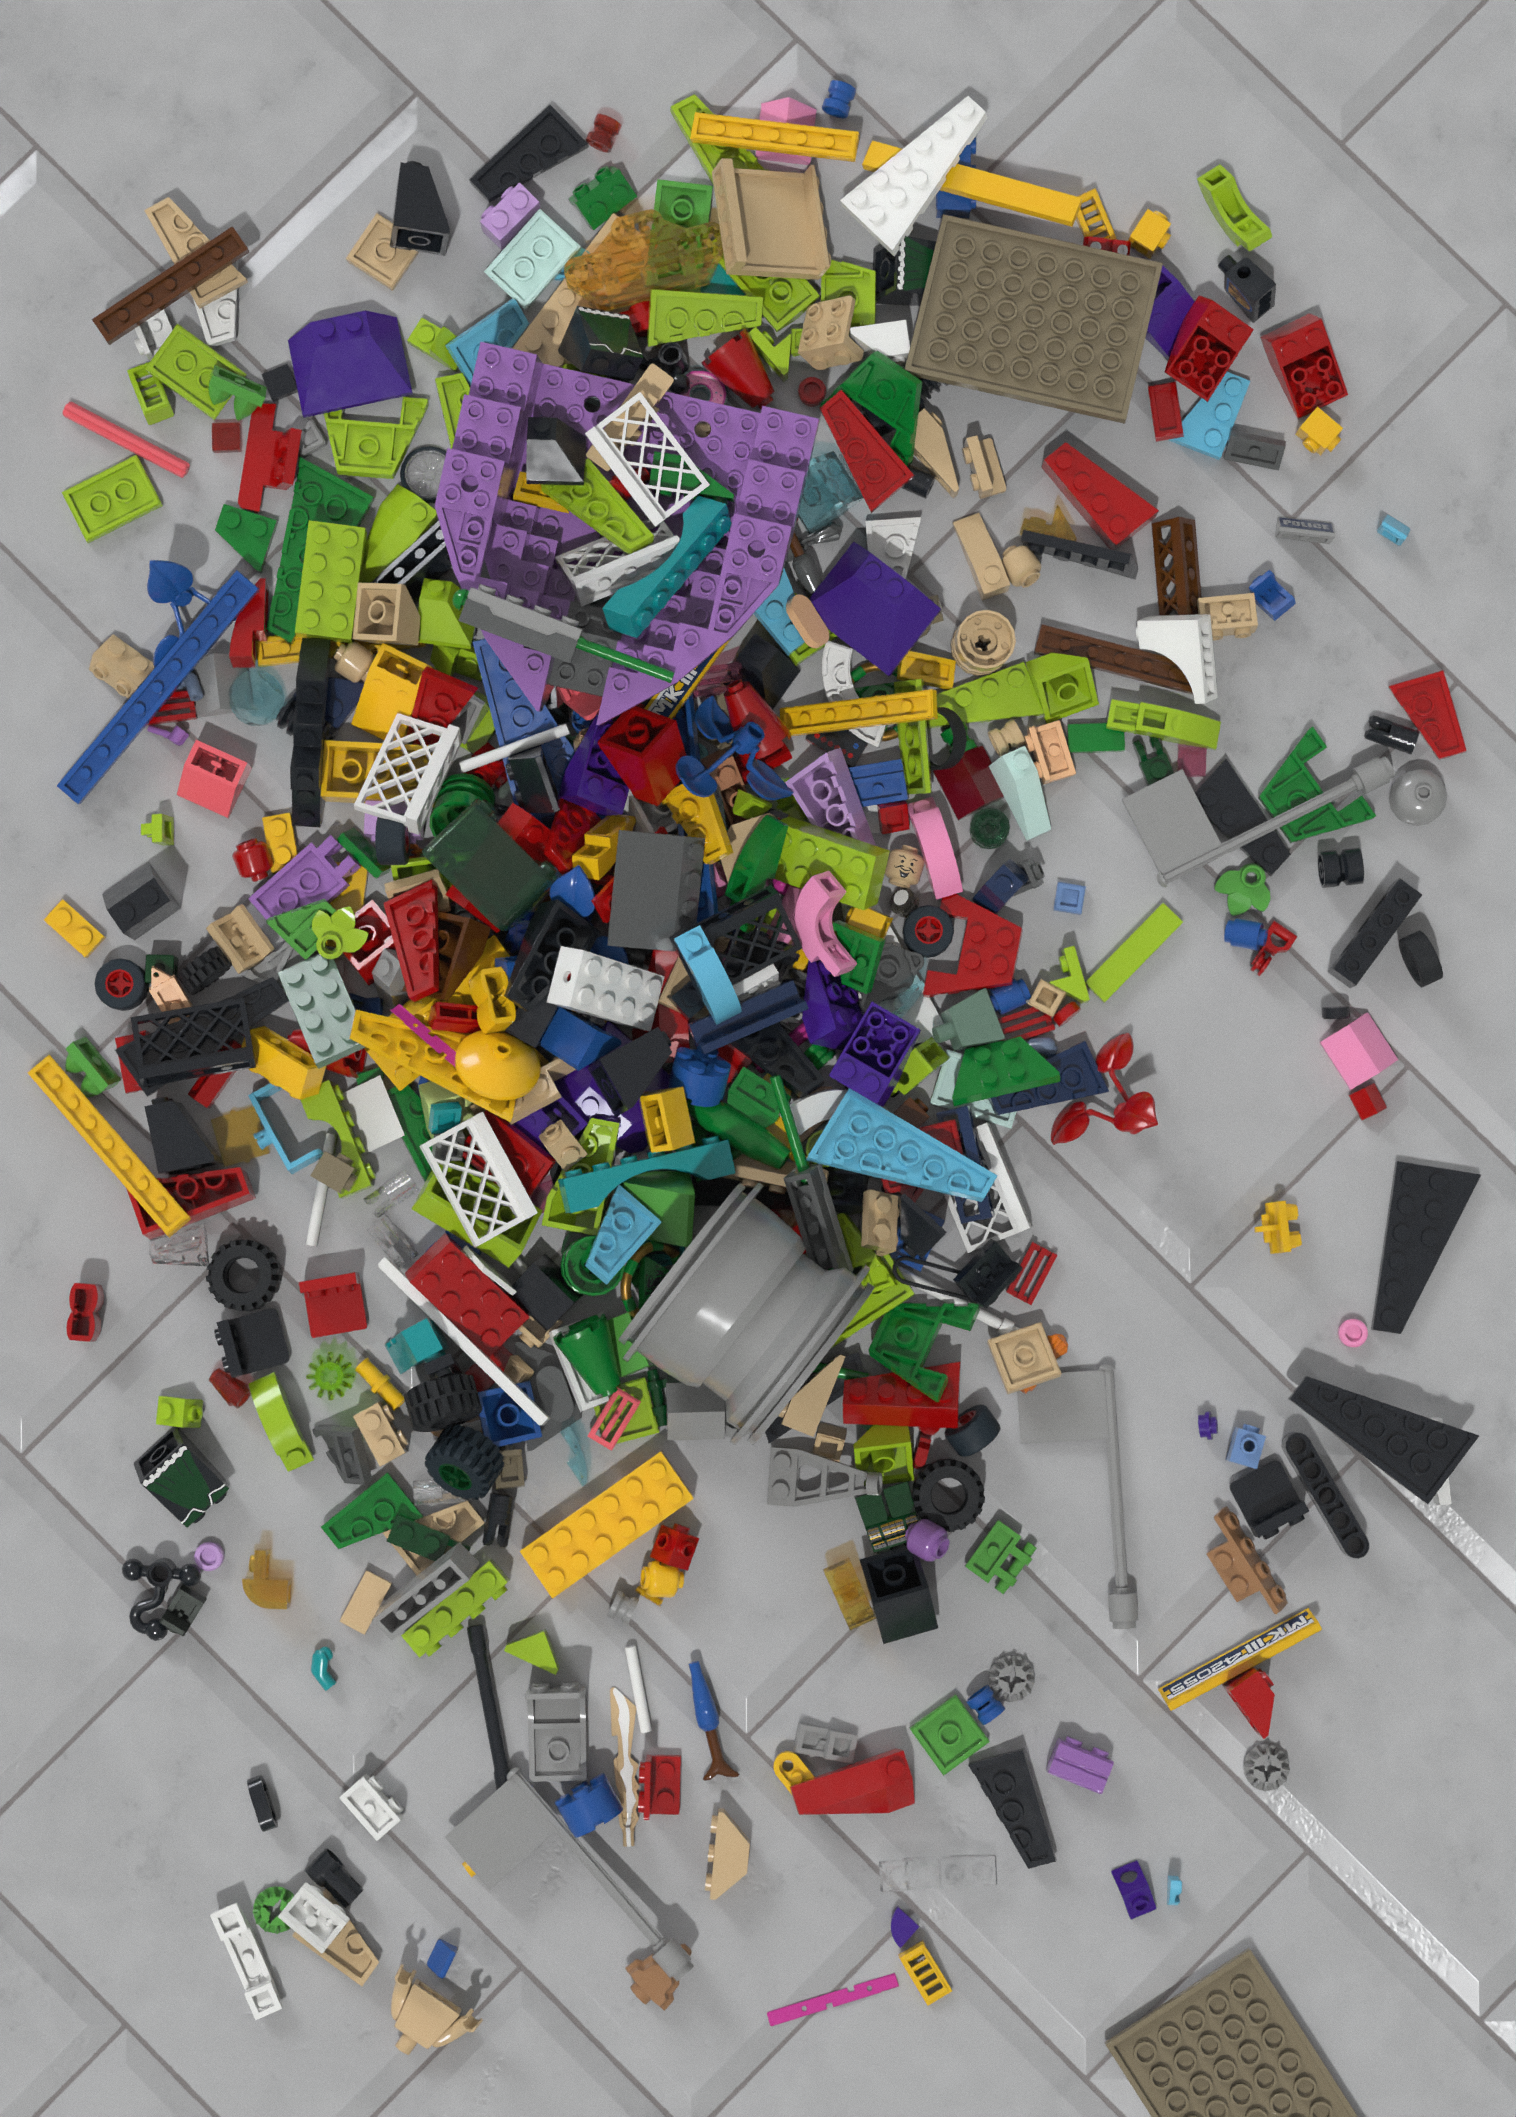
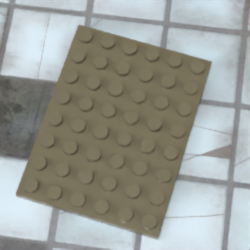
M943 214L905 370L915 377L1125 424L1163 263Z
M1249 1948L1104 2042L1151 2117H1358Z

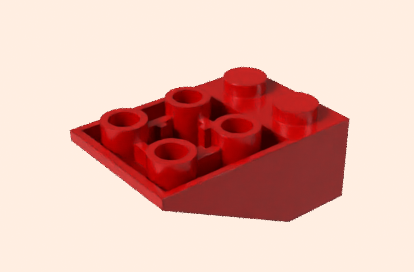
M1199 295L1183 319L1164 372L1208 402L1254 329L1212 299Z
M1309 313L1260 337L1269 363L1298 419L1312 413L1317 407L1322 408L1348 395L1321 318Z

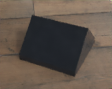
M546 1253L533 1262L512 1285L517 1292L513 1296L507 1292L546 1331L584 1295L575 1292L566 1284L561 1274V1268Z

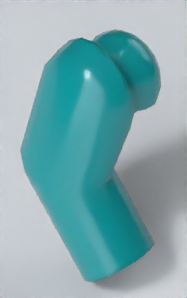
M328 1647L316 1650L312 1655L311 1664L313 1676L325 1691L337 1683L327 1670L328 1661L333 1658V1653Z

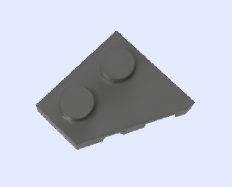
M319 1425L312 1429L315 1437L317 1438L321 1435L330 1450L326 1454L336 1466L337 1472L344 1483L366 1485L373 1480L358 1427Z

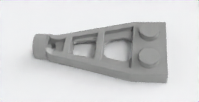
M771 1447L768 1505L795 1507L863 1494L880 1496L882 1492V1473L867 1472L803 1449ZM808 1465L821 1472V1486L818 1489L806 1492L799 1489L801 1466ZM831 1471L848 1474L849 1485L847 1489H829Z

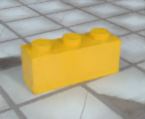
M266 1026L250 1030L257 1066L256 1068H250V1071L262 1075L268 1079L269 1083L281 1087L295 1099L302 1100L319 1094L326 1066L318 1069L311 1054ZM245 1037L243 1039L242 1047H247Z

